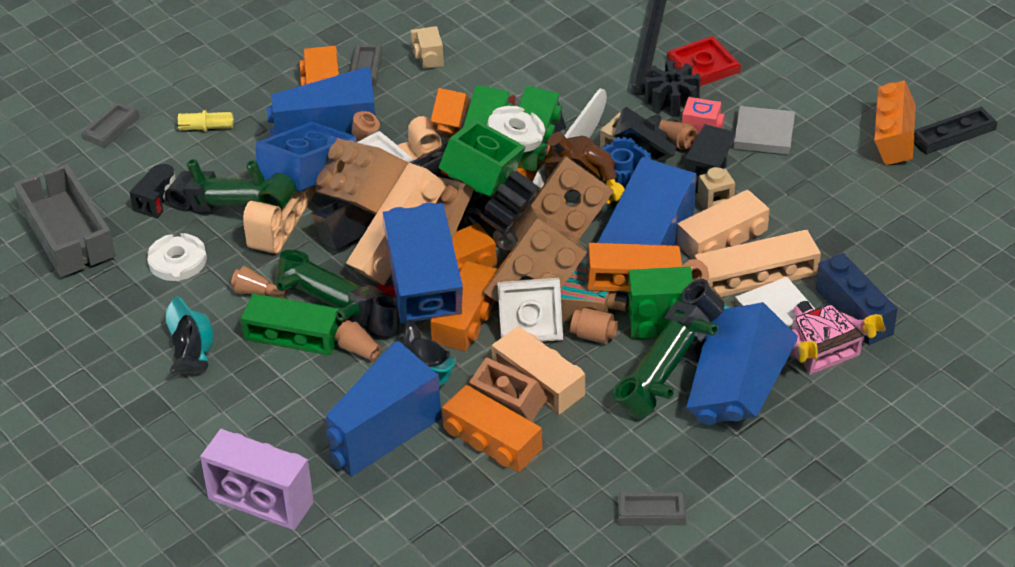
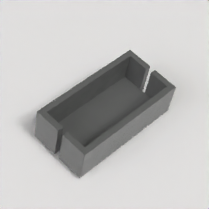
M68 163L43 172L49 195L48 198L44 197L38 174L13 183L19 209L60 277L84 269L85 263L89 262L90 265H94L116 256L109 227Z

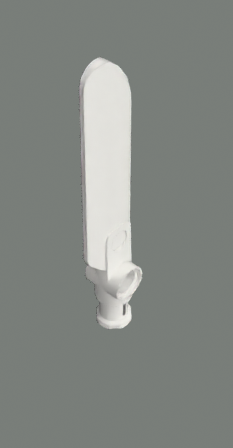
M600 88L564 135L566 138L582 135L588 138L591 137L606 104L607 95L604 89ZM544 164L538 170L533 180V183L540 187V189L546 182ZM513 228L505 236L498 230L493 234L494 241L504 250L511 251L518 242Z

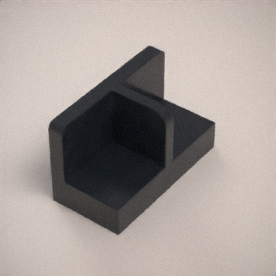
M628 107L622 109L614 133L616 138H632L635 144H638L637 147L641 146L642 150L651 153V160L657 162L673 157L676 151V146L667 141V133L659 128L661 122L660 115L656 114L645 119Z
M704 124L685 158V170L696 173L697 177L703 168L711 169L718 167L725 169L727 167L728 151L736 138V132Z

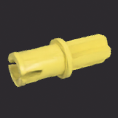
M203 110L202 113H178V125H180L178 129L179 131L203 130L207 132L208 129L233 128L234 116L231 112L207 113V110Z

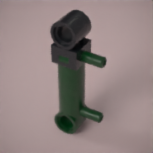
M191 159L186 164L189 171H182L165 191V199L173 208L180 211H185L192 206L194 211L211 212L215 206L246 207L249 201H256L279 206L282 212L295 194L296 185L289 176L282 173H274L269 179H265L257 161L254 160L249 161L246 165L251 178L216 177L214 171H202L198 161Z
M283 250L280 252L275 281L279 291L299 289L335 308H339L336 311V318L339 321L350 320L352 323L358 322L361 327L368 324V329L380 336H393L397 334L400 317L396 297L384 295V291L369 284L362 287L310 262L309 256L299 250Z
M697 279L688 284L682 293L683 302L676 301L664 317L668 324L632 375L624 377L616 384L613 390V398L633 419L640 420L647 417L656 406V396L666 399L672 398L674 395L673 387L664 384L694 341L702 342L707 334L712 336L717 334L718 325L711 321L718 318L723 312L725 302L707 280Z

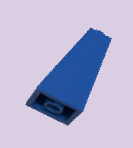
M370 67L271 94L272 106H267L268 123H274V127L270 128V137L311 121L351 135L355 113L367 111L376 116Z
M642 157L598 243L675 246L677 223L694 215L696 173Z
M429 202L418 207H395L389 211H384L383 228L400 323H406L408 319L420 321L462 314L463 286L444 204Z
M764 302L724 309L718 318L711 321L716 323L719 329L716 335L707 334L705 336L686 407L701 423L713 425L717 422L741 421L742 419L757 417L794 348L798 335Z
M396 341L326 415L328 429L326 436L329 440V458L332 464L338 469L342 468L352 477L442 419L439 375L401 342Z

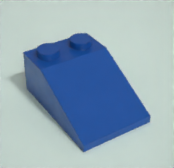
M311 121L256 142V161L264 178L269 179L274 173L285 174L295 183L296 192H301L317 184L318 174L324 169L328 160L329 149L336 139L356 142V136Z

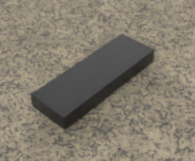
M981 106L914 130V143L927 155L994 131L997 128L998 122Z

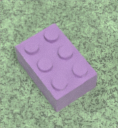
M220 429L200 456L209 500L294 531L314 503L308 459L297 453H289L275 448L268 443H261L246 438L242 434Z

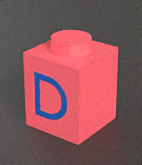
M688 97L682 114V123H691L697 129L698 135L704 124L723 129L725 114H721V102Z

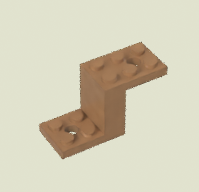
M337 138L329 149L328 160L324 169L318 174L317 185L314 191L323 196L352 203L376 215L407 167L408 162L379 147ZM438 177L447 186L435 204H444L451 238L453 239L474 189L466 183Z
M564 155L513 227L519 241L484 288V293L499 303L497 282L519 281L524 276H530L533 279L559 278L561 290L587 254L580 241L581 236L614 190ZM571 189L577 190L580 193V200L574 205H568L564 202L565 193Z

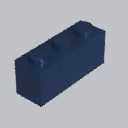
M844 253L818 263L816 290L830 305H834L840 312L858 320H864L866 317L875 314L882 316L885 331H876V336L873 338H868L867 335H864V342L868 346L894 335L898 308Z

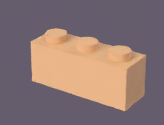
M747 189L677 223L676 245L680 246V249L691 259H694L696 254L740 245L768 230L770 209Z
M517 326L492 344V360L537 380L548 398L544 405L556 414L560 415L585 396V373L582 369L568 362L556 350L550 349L540 342L535 335L526 332L521 327Z

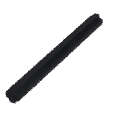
M651 0L631 84V92L634 95L645 94V77H649V68L652 66L667 0Z

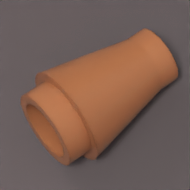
M664 119L660 122L659 128L667 133V141L680 150L691 149L698 137V131L691 123L673 122Z
M345 321L335 334L334 339L338 342L340 348L362 356L369 361H374L381 352V346L370 337L358 322Z

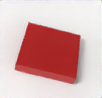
M714 36L667 51V60L674 61V68L677 71L683 68L685 63L693 66L692 75L700 74V86L740 73L741 64Z

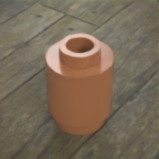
M583 308V310L576 309L572 317L570 332L577 334V337L607 344L609 339H614L616 336L618 321H614V315L611 313Z

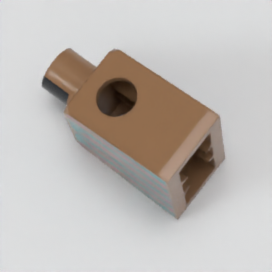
M582 262L579 263L560 290L562 321L571 322L576 309L583 310V308H588L609 313L610 309L626 312L628 309V294L587 289L586 264Z

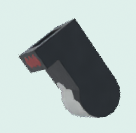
M168 164L154 166L133 187L129 193L134 212L156 219L164 212L162 203L166 200L165 191L176 179L172 166Z

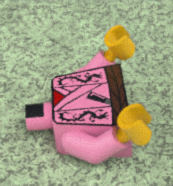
M802 301L793 309L796 318L793 320L792 331L798 335V339L789 356L799 359V362L803 363L809 375L859 356L864 335H867L868 338H873L876 336V331H885L883 318L881 315L875 314L866 317L864 320H858L840 312L834 305L828 304L814 310L808 301Z

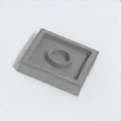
M740 106L734 149L790 155L795 111Z

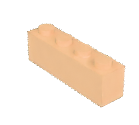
M408 163L346 264L365 277L384 285L391 275V267L383 228V212L395 207H418L429 202L435 204L447 184L428 169Z
M808 230L696 254L694 259L702 261L707 266L709 271L708 282L723 297L754 290L784 277H788L790 281L815 276L817 275L821 252Z

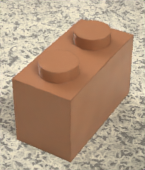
M487 357L469 382L473 389L533 422L548 399L537 380Z

